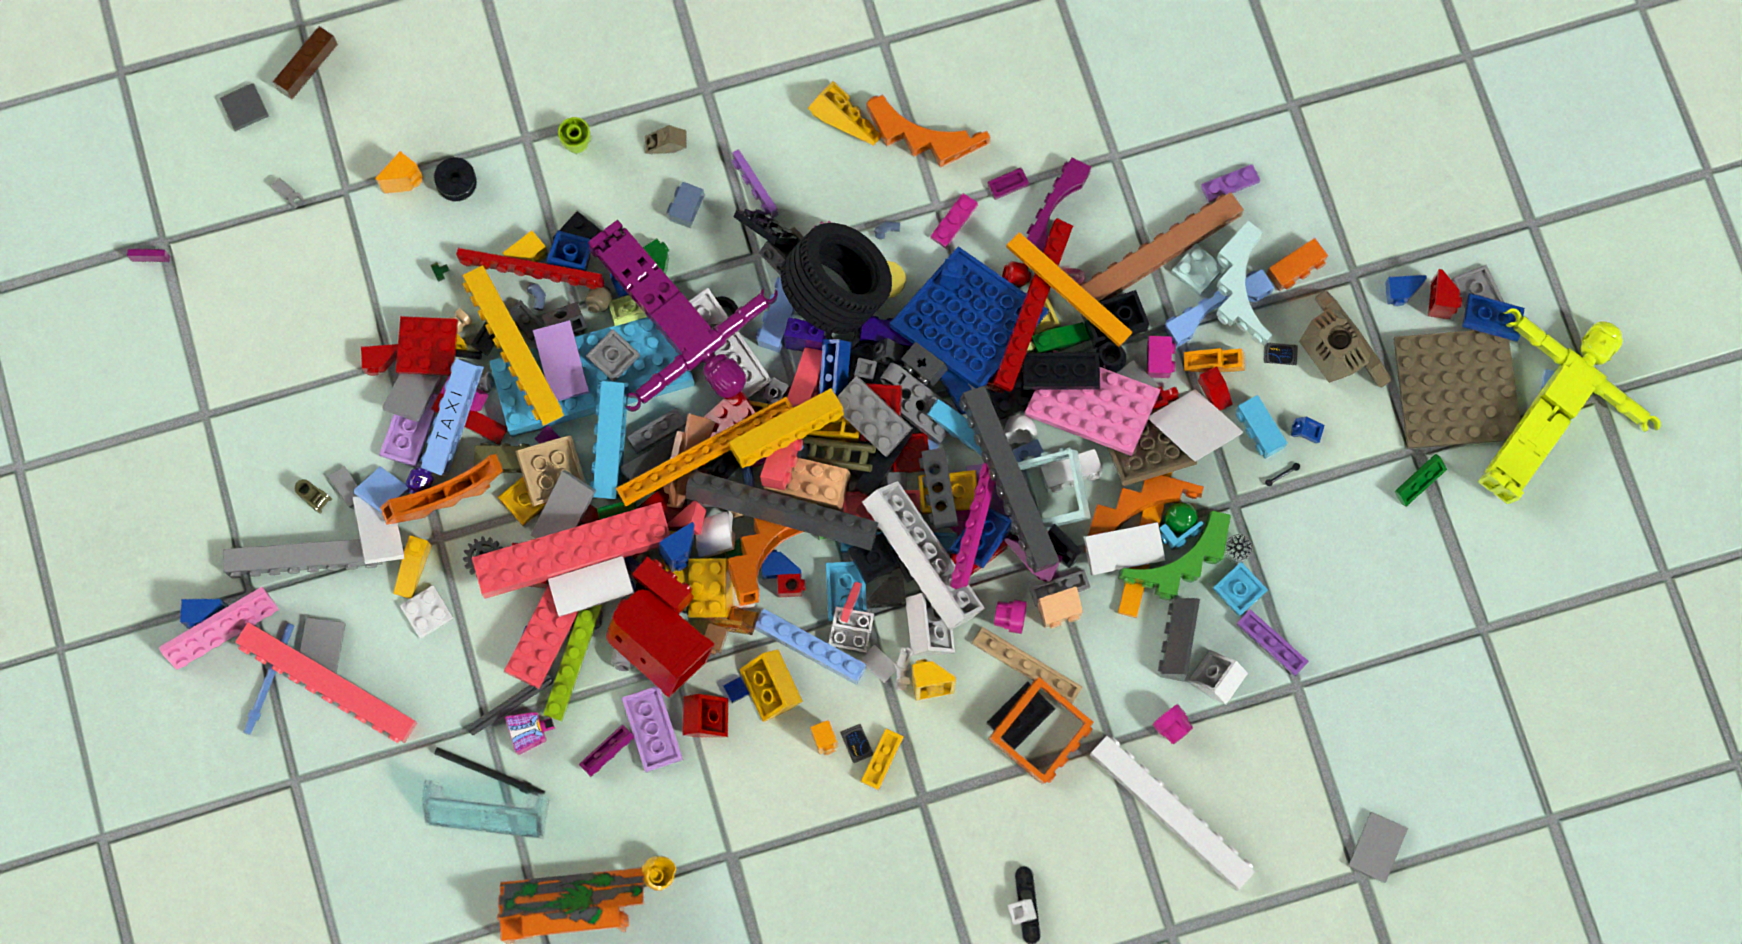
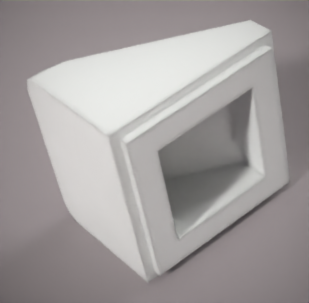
M1031 899L1008 905L1013 925L1036 919Z

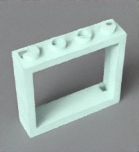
M1070 447L1061 448L1057 453H1052V451L1041 453V457L1037 458L1034 456L1024 457L1023 461L1017 462L1020 470H1025L1070 459L1080 511L1042 519L1046 529H1049L1054 524L1061 526L1091 519L1078 451Z

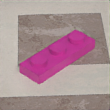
M962 193L930 238L944 248H947L977 208L978 202Z

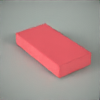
M855 582L852 586L842 611L841 621L848 623L860 593L861 583Z

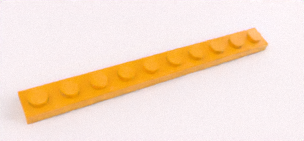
M784 397L619 486L616 490L625 506L731 450L729 441L787 412L793 406L788 398Z

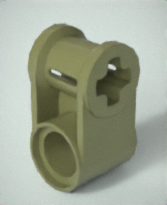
M306 479L299 480L295 484L294 489L298 496L319 514L322 513V508L327 502L332 500L328 494L320 488L318 489ZM303 486H309L307 493L302 494L300 492Z

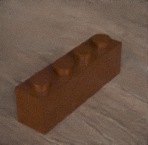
M318 26L273 80L277 90L292 100L338 45L334 35Z

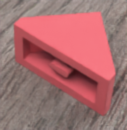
M693 501L667 523L668 528L672 531H678L693 522L695 525L694 535H700L706 509L699 502Z

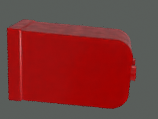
M648 590L636 591L627 600L624 598L618 604L606 633L608 643L659 687L668 698L707 663L715 644Z

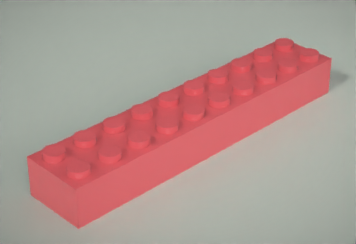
M661 502L478 555L472 557L481 593L487 599L548 581L549 578L621 556L626 558L659 548V542L670 536Z

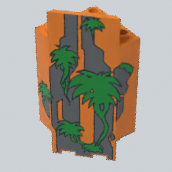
M643 867L500 882L499 914H497V919L500 920L501 941L506 944L515 943V940L534 938V936L618 928L621 932H626V927H629V917L625 913L624 907L644 905Z

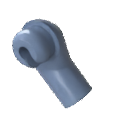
M883 222L875 228V237L877 239H884L885 233L888 231L900 232V222Z
M536 283L530 284L527 291L536 298L534 309L543 311L546 294L540 285Z

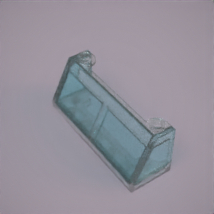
M425 780L422 805L425 825L544 839L549 799L544 794L529 793L523 798L521 805L445 796L443 794V786L439 782Z

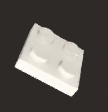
M434 585L400 605L420 639L454 619Z

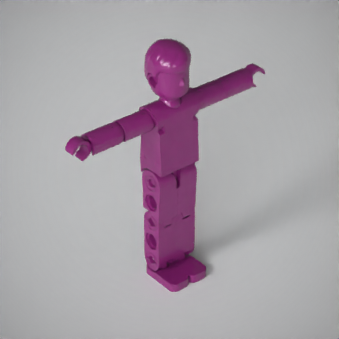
M619 220L614 221L604 231L588 242L591 254L599 258L645 315L656 324L658 331L679 354L663 370L653 374L649 381L635 391L636 393L627 394L629 398H636L638 404L636 406H626V409L631 412L637 411L641 407V402L643 404L647 403L687 370L690 372L701 362L706 364L703 369V374L706 377L705 380L709 382L718 396L730 398L740 393L746 383L744 370L733 358L730 359L725 354L716 356L714 352L726 344V340L768 308V305L775 303L778 296L777 290L775 289L772 299H766L763 287L760 294L746 305L739 307L723 323L711 329L708 323L661 268L657 266L632 234L622 227L623 225Z

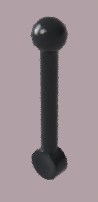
M1294 463L1293 466L1285 472L1279 474L1273 479H1267L1265 484L1267 486H1272L1273 482L1284 477L1290 472L1298 471L1300 469V464Z

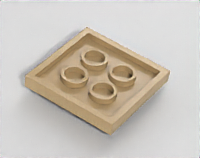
M571 435L516 451L532 506L548 501L563 470L568 471L586 483Z

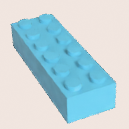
M601 381V385H598L597 388L600 404L596 405V416H599L598 423H595L594 428L597 442L593 444V454H596V460L592 462L591 473L594 474V481L590 483V486L596 490L593 496L596 498H620L616 488L622 485V472L620 468L623 466L626 406L628 405L627 394L629 391V383Z

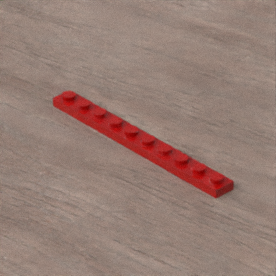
M1059 218L1054 220L1043 249V253L1057 266H1059L1073 229V225ZM1036 273L1033 275L993 382L994 385L1009 392L1013 390L1051 288Z

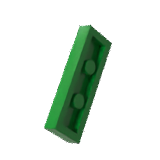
M1435 454L1395 490L1402 505L1407 507L1447 470L1439 455Z

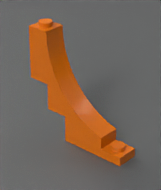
M884 95L874 96L867 102V111L886 146L904 139L913 157L930 149L940 167L990 144V135L987 131L983 133L977 132L970 138L966 130L943 132L918 126L895 111Z
M1160 475L1146 479L1141 492L1122 487L1116 509L1097 504L1088 536L1116 531L1131 517L1147 508L1167 503H1178L1181 500L1182 493L1192 499L1201 498L1204 486Z

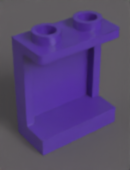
M788 318L784 334L786 349L801 352L804 351L805 347L822 350L823 339H826V336H824L823 330L816 328L805 320Z

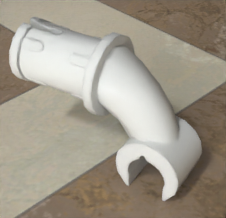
M905 647L901 648L899 658L895 662L897 674L895 686L897 690L908 691L907 684L910 685V679L906 677V673L910 668L909 662L913 651L906 647V651Z

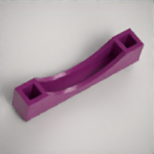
M1071 157L1069 162L1066 161L1061 169L1063 174L1054 181L1052 194H1047L1044 200L1046 205L1043 209L1040 208L1035 217L1037 219L1036 223L1031 224L1027 231V234H1029L1027 239L1041 252H1043L1047 241V223L1051 213L1065 197L1082 189L1091 173V166Z

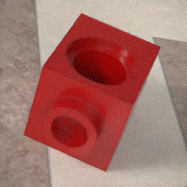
M801 574L777 575L779 598L802 596V591H805V579H801ZM788 582H795L797 584L796 588L793 590L786 587Z

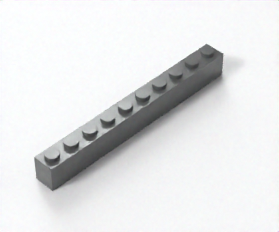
M985 386L964 392L959 401L960 407L967 415L969 428L973 429L975 443L982 450V459L984 463L988 464L990 478L995 481L997 494L1004 502V511L1011 518V527L1019 537L1021 550L1025 551L1028 567L1032 568L1033 572L1036 573L1055 566L1059 562V558Z
M692 470L686 484L687 499L870 551L877 535L879 522Z

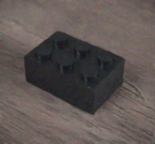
M1136 290L1099 302L1133 332L1130 336L1148 330L1149 321ZM1081 314L1094 349L1106 342L1112 341Z

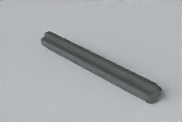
M547 674L540 689L531 685L527 686L468 725V731L471 735L477 734L553 683L552 678Z

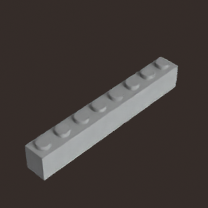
M360 539L223 549L224 573L230 576V578H241L242 575L248 574L251 577H259L261 573H269V575H280V572L298 574L302 570H307L310 573L319 572V569L337 571L338 568L346 567L348 570L358 569V566L376 568L377 565H383L382 562L365 564Z

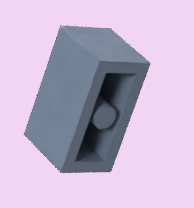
M682 182L681 186L676 188L674 202L668 206L669 220L691 228L705 196L704 189Z

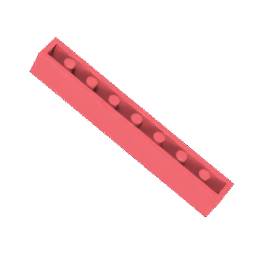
M804 348L787 397L793 408L819 395L822 350ZM802 439L790 443L785 448L778 449L766 458L760 475L762 486L785 491L786 485L791 482L792 467L795 468L797 464V453L801 451L803 446Z

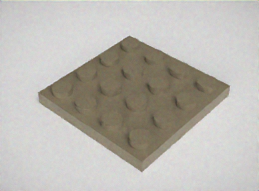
M1163 407L1153 409L1150 415L1162 409ZM1149 419L1132 456L1107 447L1123 486L1197 465V461H1193Z

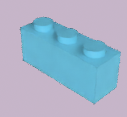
M1258 395L1238 405L1236 417L1240 423H1244L1247 428L1245 431L1250 439L1253 438L1255 441L1256 450L1260 455L1263 454L1266 459L1286 447L1287 441Z

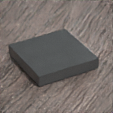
M254 83L220 98L235 131L269 117Z

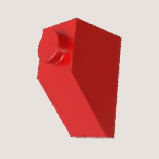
M398 344L361 347V363L364 373L369 376H376L379 373L385 372L397 359Z
M1217 366L1200 374L1198 383L1209 402L1219 411L1233 405L1226 381Z

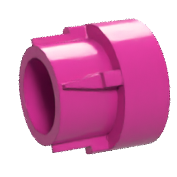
M1015 599L1013 602L998 601L994 626L1009 629L1011 633L1022 634L1027 601Z
M1178 704L1169 709L1152 724L1157 732L1166 737L1173 745L1193 729V726L1187 720L1186 713Z

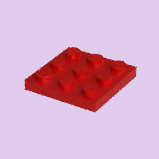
M400 316L396 373L451 376V366L456 357L458 319Z

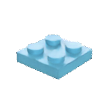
M1242 562L1213 587V590L1239 617L1268 591Z

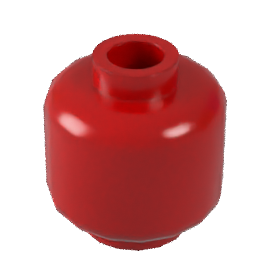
M1011 261L1008 265L1004 266L1002 277L1016 287H1023L1026 282L1029 283L1031 271H1029L1025 263Z

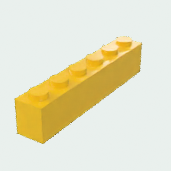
M830 388L729 441L731 451L741 468L751 466L759 459L768 457L778 449L785 448L790 443L806 437L807 434L820 430L824 425L840 419L844 415L842 404Z

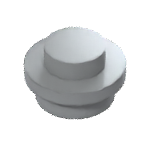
M491 373L482 374L479 380L480 388L486 392H490L495 386V380Z

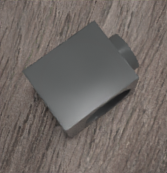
M886 338L875 344L873 361L886 368L890 363L900 365L903 363L901 359L904 354V346Z

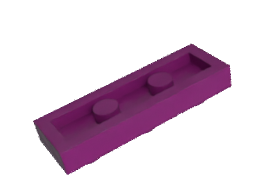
M622 724L579 765L592 777L602 766L614 758L624 746L628 745L634 738V735Z

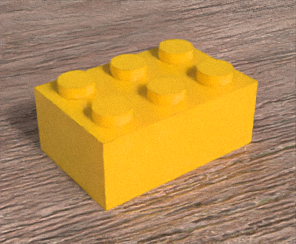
M689 559V586L692 588L691 592L694 598L688 604V617L733 618V584L728 572V559Z

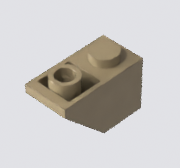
M671 125L645 136L646 154L676 153L687 148L686 130Z

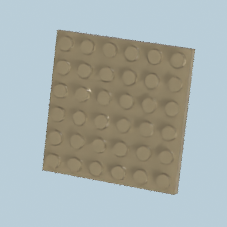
M1476 330L1393 338L1407 449L1501 442L1508 439L1520 421L1509 339Z

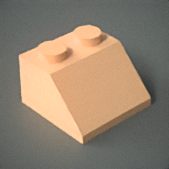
M1077 587L1040 598L1037 605L1044 627L1050 626V629L1061 626V622L1067 620L1069 623L1077 621L1083 613Z

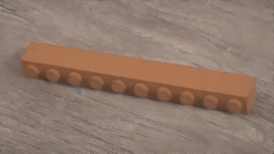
M1232 192L1227 195L1222 194L1216 198V202L1210 205L1208 203L1204 205L1197 214L1192 213L1188 215L1184 222L1174 224L1167 233L1164 234L1162 232L1158 234L1151 243L1146 242L1142 244L1135 253L1130 252L1123 257L1124 260L1119 263H1112L1108 266V270L1103 273L1101 271L1096 273L1092 280L1087 283L1084 281L1079 285L1098 302L1113 298L1189 250L1195 244L1200 243L1241 217L1244 209Z

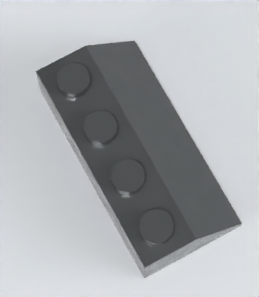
M1175 598L1173 604L1169 603L1167 615H1171L1170 622H1166L1164 633L1167 634V640L1163 641L1161 647L1164 657L1163 660L1159 661L1158 671L1161 672L1160 677L1184 681L1188 675L1200 603L1199 598Z

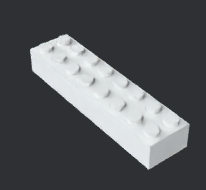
M898 481L877 489L863 501L866 510L876 522H879L878 528L882 530L889 544L895 549L900 560L905 564L910 575L916 580L921 591L929 599L932 607L937 611L949 630L971 620L985 609L969 584L959 589H954L950 586L951 575L956 565Z

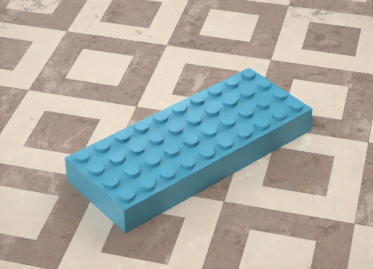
M648 317L576 336L575 341L589 393L558 401L564 416L544 426L540 419L536 421L531 411L534 408L532 405H527L524 399L525 392H520L516 381H518L517 377H512L508 369L510 366L509 362L505 363L502 357L489 362L508 432L511 437L546 428L548 425L554 426L596 414V405L600 404V396H597L598 385H601V381L611 380L586 355L612 329L640 354V357L615 381L629 383L628 394L636 393L635 391L649 381L653 374L663 370L679 354L658 331L656 324ZM538 348L530 349L544 375ZM687 370L654 397L695 386L691 371ZM628 397V404L638 402L636 398Z

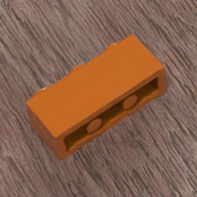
M1314 238L1269 267L1267 275L1279 291L1284 288L1288 290L1296 284L1295 281L1299 278L1303 280L1311 274L1310 271L1316 268L1318 270L1326 264L1325 261L1328 254Z

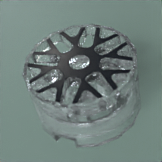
M1242 534L1231 536L1226 542L1225 557L1232 563L1239 564L1240 562H1245L1252 553V542L1247 536Z

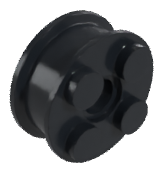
M459 157L447 158L435 169L434 182L439 194L443 198L459 202L469 198L474 193L477 186V178L472 165L465 159ZM454 177L460 178L458 182H451Z

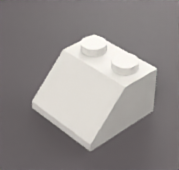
M1209 650L1188 681L1212 699L1227 704L1248 673L1236 660Z

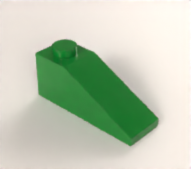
M1081 322L1033 335L1031 341L1035 345L1034 353H1052L1053 350L1059 352L1089 341L1090 337L1084 323Z

